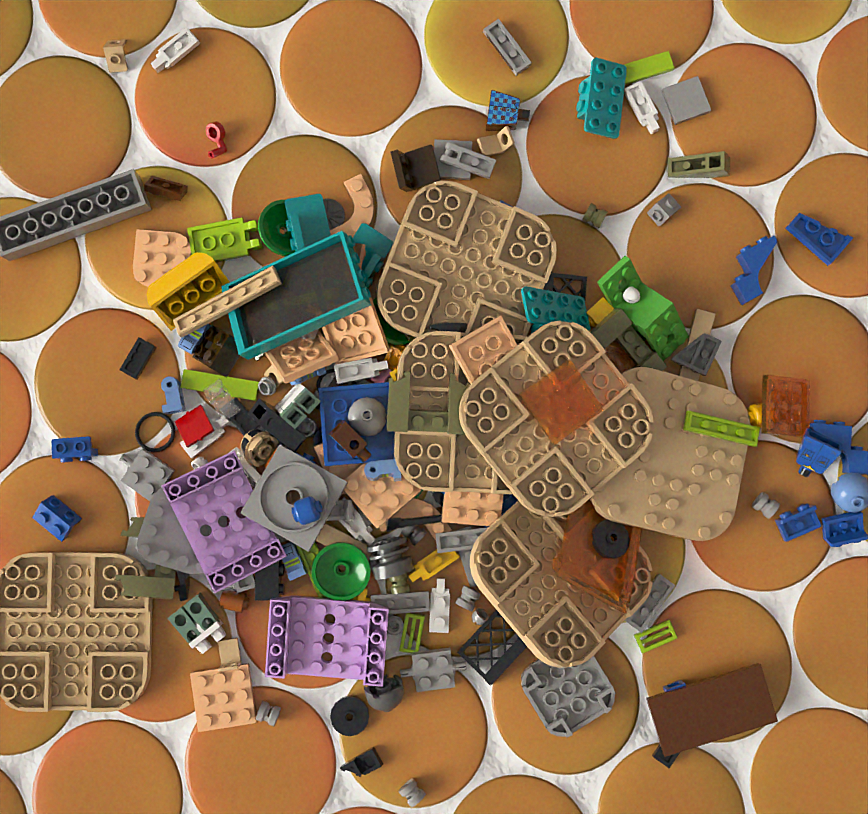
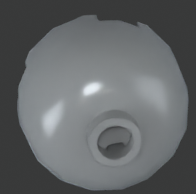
M360 398L349 409V425L360 436H375L386 425V409L375 398Z

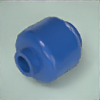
M312 496L295 501L294 507H292L294 520L302 525L319 520L320 512H323L321 502L319 500L316 501Z

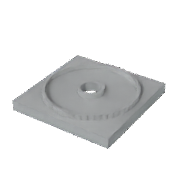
M279 444L243 507L241 514L310 552L348 482ZM292 490H296L300 494V499L312 496L316 501L319 500L323 508V512H320V519L306 525L296 522L292 515V507L294 505L287 502V494Z

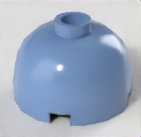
M859 473L841 475L839 480L831 486V495L834 502L847 512H859L868 507V479Z

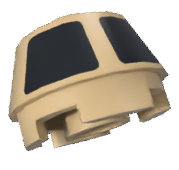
M253 429L245 434L240 445L246 461L253 466L259 467V465L267 463L277 448L279 441L268 431Z

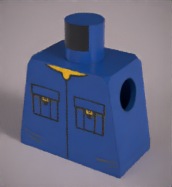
M807 428L796 458V462L801 465L798 470L799 474L804 477H809L812 471L823 474L841 454L842 444Z

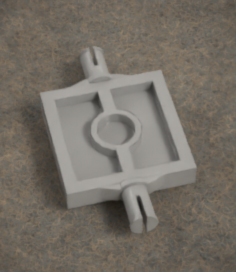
M142 449L133 460L125 454L119 459L128 466L127 472L121 481L149 501L154 493L162 488L161 485L170 481L171 476L175 472L174 469L145 449Z
M450 648L412 652V668L400 669L401 678L413 676L416 691L422 692L455 687V671L467 670L466 661L454 663Z

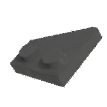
M703 333L672 357L671 361L702 376H706L722 341Z

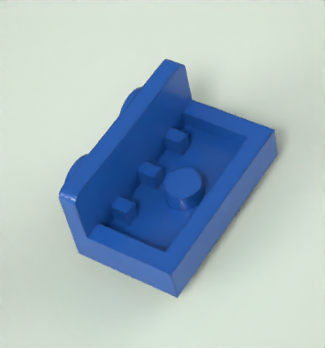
M89 436L51 440L52 458L60 459V462H73L72 458H80V461H90L92 457L98 456V449L92 448L91 437Z
M54 495L42 501L32 517L61 542L68 537L73 526L81 520L79 515Z
M805 503L798 506V510L795 512L787 511L779 515L780 518L776 519L775 522L784 542L822 527L815 512L817 509L816 505Z
M861 511L822 518L823 539L830 547H840L845 544L868 540V534L864 531L863 513Z

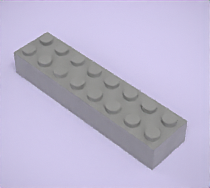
M134 169L1 216L0 256L8 261H12L152 210L140 175Z

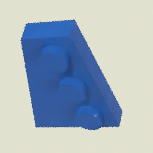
M801 213L796 215L785 228L827 266L832 264L854 238L849 235H842L834 228L829 229L821 225L819 221Z

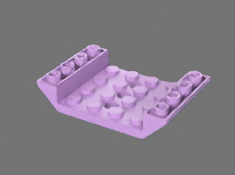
M235 450L161 485L214 593L287 557L273 531L248 517L239 518L236 515V510L239 507L245 506L253 489L243 471V466ZM221 516L229 518V525L227 527H221L218 524V519ZM209 525L212 529L209 536L201 535V526Z
M295 595L271 598L265 677L285 679L286 674L358 679L363 680V685L383 687L389 608L370 601H340L330 598ZM332 614L336 620L333 623H328L325 620V616ZM331 633L334 636V640L332 642L325 641L324 634ZM329 652L332 654L333 659L325 661L322 654Z

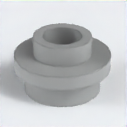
M263 377L258 383V388L263 395H272L276 392V384L270 377Z
M395 615L388 617L387 633L390 635L401 633L404 626L402 619ZM391 622H396L398 627L395 629L391 628Z

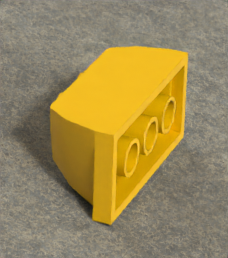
M196 252L150 284L147 291V300L151 308L172 331L176 328L173 319L223 293L221 286L230 283V281L211 256Z

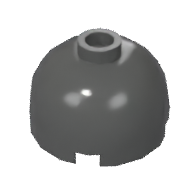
M386 674L384 675L383 687L364 686L365 696L369 705L376 710L389 712L401 703L404 695L401 677L393 675V678H387Z

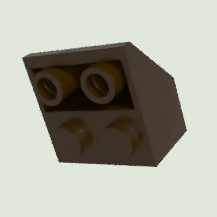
M214 325L206 331L204 339L196 347L193 358L226 378L240 357L235 338Z

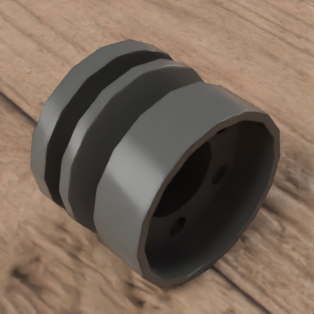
M406 536L385 538L367 547L369 553L377 551V554L370 556L369 559L379 560L380 562L372 567L375 580L395 577L415 569L412 556L402 557V553L409 550V546H399L407 542Z

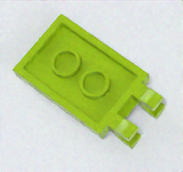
M241 217L187 228L191 255L196 252L205 253L211 256L215 262L250 256L249 250L263 249L262 241H259V239L250 240L249 232L258 231L256 220L244 222V219Z

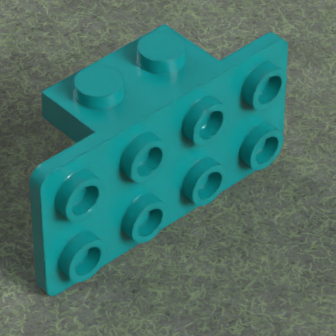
M597 57L592 59L590 76L579 85L578 92L580 96L576 106L578 111L577 118L585 119V132L613 139L619 137L627 70L625 65Z
M321 194L285 200L288 217L286 226L288 232L291 231L292 239H290L292 250L297 252L331 236ZM326 254L313 259L317 272L323 271ZM307 262L298 266L301 274L310 273Z
M362 223L355 233L353 240L355 243L365 244L366 255L361 269L366 277L364 281L365 287L369 289L374 281L372 278L376 272L379 273L382 269L383 261L390 252L393 241L369 225ZM327 278L324 283V287L327 290L339 288L341 296L350 287H356L353 282Z
M527 286L521 289L526 319L529 323H534L530 326L531 334L543 325L554 321L574 322L583 326L588 331L590 330L583 297Z

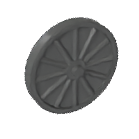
M323 199L329 229L332 230L344 223V209L340 203L333 199Z

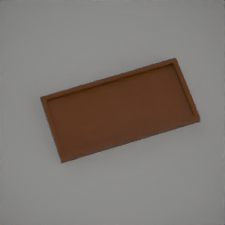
M759 663L646 698L662 753L665 757L778 722L762 666Z

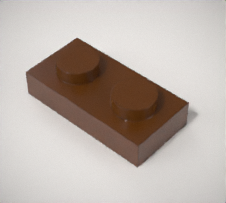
M151 176L144 184V191L175 201H181L188 189L187 185Z

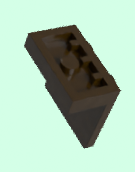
M432 145L402 153L398 149L391 151L398 186L401 190L409 192L441 181Z

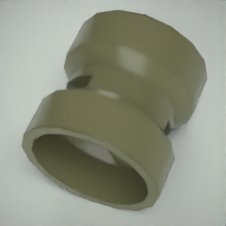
M591 203L582 220L585 222L591 221L595 227L600 228L608 211L597 209L596 205Z
M408 573L389 578V581L392 582L391 594L410 591V585L407 584Z

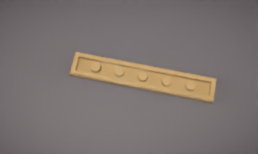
M271 266L173 319L178 335L183 338L281 285L282 282L276 268Z

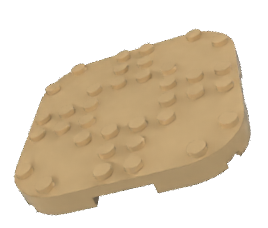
M437 181L429 184L414 195L403 217L377 285L376 298L379 311L393 328L416 338L425 333L437 331L436 329H429V326L440 323H466L467 329L465 333H471L498 316H502L512 335L527 336L531 323L526 319L521 289L524 286L538 289L544 288L556 260V242L548 225L532 213L515 206L510 207L457 182Z
M554 321L537 329L473 381L465 390L459 406L460 424L467 438L519 502L531 512L541 516L557 517L577 510L620 470L626 468L648 447L653 435L651 434L652 423L654 422L653 415L644 397L632 383L629 384L609 360L605 355V349L586 328L574 322Z
M449 331L428 332L418 336L406 346L399 359L397 381L405 378L404 372L410 371L409 409L447 411L450 373L457 375L455 380L463 385L468 381L449 345L469 333ZM512 335L517 345L527 338V336ZM429 431L395 432L394 457L396 465L404 478L417 488L434 492L456 491L513 494L466 435Z
M637 367L623 371L621 373L629 384L632 383L651 409L654 421L651 432L653 435L646 450L626 468L620 470L590 498L595 510L610 521L682 539L705 541L719 536L728 528L735 514L748 445L684 431L686 411H693L750 425V418L745 405L731 391L648 367Z
M591 499L574 512L557 517L535 514L525 508L518 500L477 538L471 550L470 568L478 588L532 653L542 662L553 667L566 668L577 666L592 658L627 617L632 616L647 600L652 589L653 582H651L650 575L652 566L650 560L630 533L629 548L621 557L614 559L604 558L596 552L592 544V530L596 524L606 520V518L595 510Z
M33 552L11 559L0 570V696L7 706L24 712H48L50 710L113 712L129 706L143 694L151 676L153 598L121 596V593L125 591L121 580L116 581L115 575L150 577L147 569L139 560L130 555L117 552Z

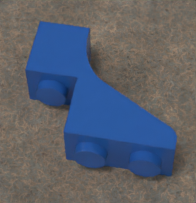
M775 235L770 238L765 236L756 241L757 245L753 247L748 245L740 250L741 253L736 257L744 274L734 279L736 282L730 286L741 305L763 294L759 285L758 274L777 244Z
M814 420V423L807 424V428L842 444V452L839 455L842 461V473L868 475V451H863V447L851 446L852 426H845V422H833V425L826 424L825 420Z

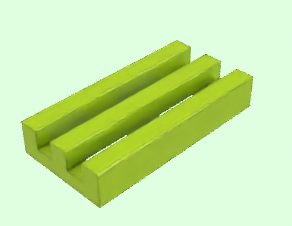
M406 613L399 648L400 652L412 654V652L419 651L425 615ZM410 617L413 618L408 642V648H404L407 626ZM420 619L416 647L413 650L411 647L416 620Z
M669 619L643 630L642 633L634 634L642 654L678 638ZM666 626L669 627V628H667V629H665V630H663V631H660V632H658V633H656V634H653V635H651V636H649V637H646V638H644V639H642V640L640 639V637H643V636H645V635H647V634H650V633H652V632H654V631H656V630H659V629H661V628H663V627H666ZM671 632L672 634L648 646H643V644Z

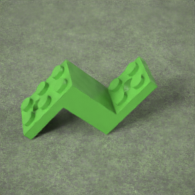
M624 256L597 281L608 303L614 309H622L631 320V326L634 330L647 339L652 351L656 352L662 361L671 356L689 337L674 304L642 283L631 259L627 256ZM631 286L640 293V300L634 304L628 303L623 299L625 290Z

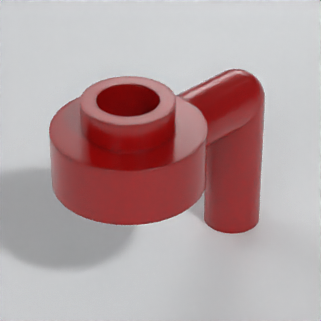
M217 121L209 123L206 126L207 137L211 141L216 142L218 148L208 152V156L212 159L226 153L227 148L223 141L225 137L223 125Z

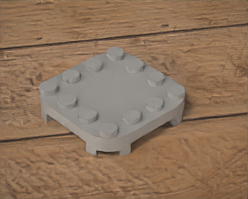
M160 488L150 500L138 535V553L143 559L157 565L188 574L197 575L204 573L163 488ZM221 516L218 519V524L221 527H226L227 516ZM203 525L200 528V533L203 536H209L212 532L209 525Z
M594 656L585 663L566 668L553 667L537 659L525 668L521 674V685L524 693L546 729L556 736L566 738L572 736V733L605 712L607 714L612 709L616 693Z

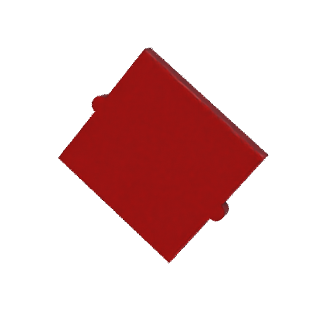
M201 404L190 412L187 411L184 416L174 421L187 448L198 441H202L204 437L215 431Z

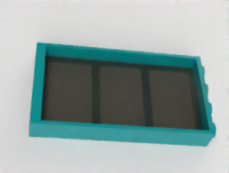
M342 230L221 286L222 292H225L271 266L276 268L282 282L281 285L228 313L240 356L249 360L371 306L369 300L371 294L369 289L365 287L364 281L366 277L359 267L360 258L354 251L355 242L351 235L348 236Z

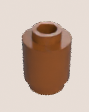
M232 590L223 591L219 606H222L223 609L242 613L243 610H247L250 599L247 598L246 593H237V591Z

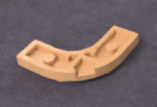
M361 174L344 182L353 200L354 213L346 223L330 230L331 235L343 230L348 236L351 235L353 238L362 223L370 225L374 210L373 199Z
M413 498L391 518L404 519L441 514L431 504ZM447 522L424 524L435 540V533L450 532L452 530ZM385 523L380 527L382 532L386 530Z

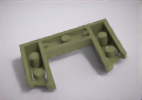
M614 309L590 332L604 349L616 340L635 363L633 368L648 367L663 371L667 367L656 352H652L631 326V320L622 309Z
M410 371L404 372L405 378L394 382L392 378H389L387 431H429L465 435L460 424L459 406L465 390L470 385L468 381L463 385L455 380L457 375L450 373L447 411L409 409Z
M131 517L130 520L134 522L127 531L122 530L121 536L138 538L145 517ZM156 564L154 577L115 575L116 581L121 580L125 591L121 593V596L172 600L176 570Z

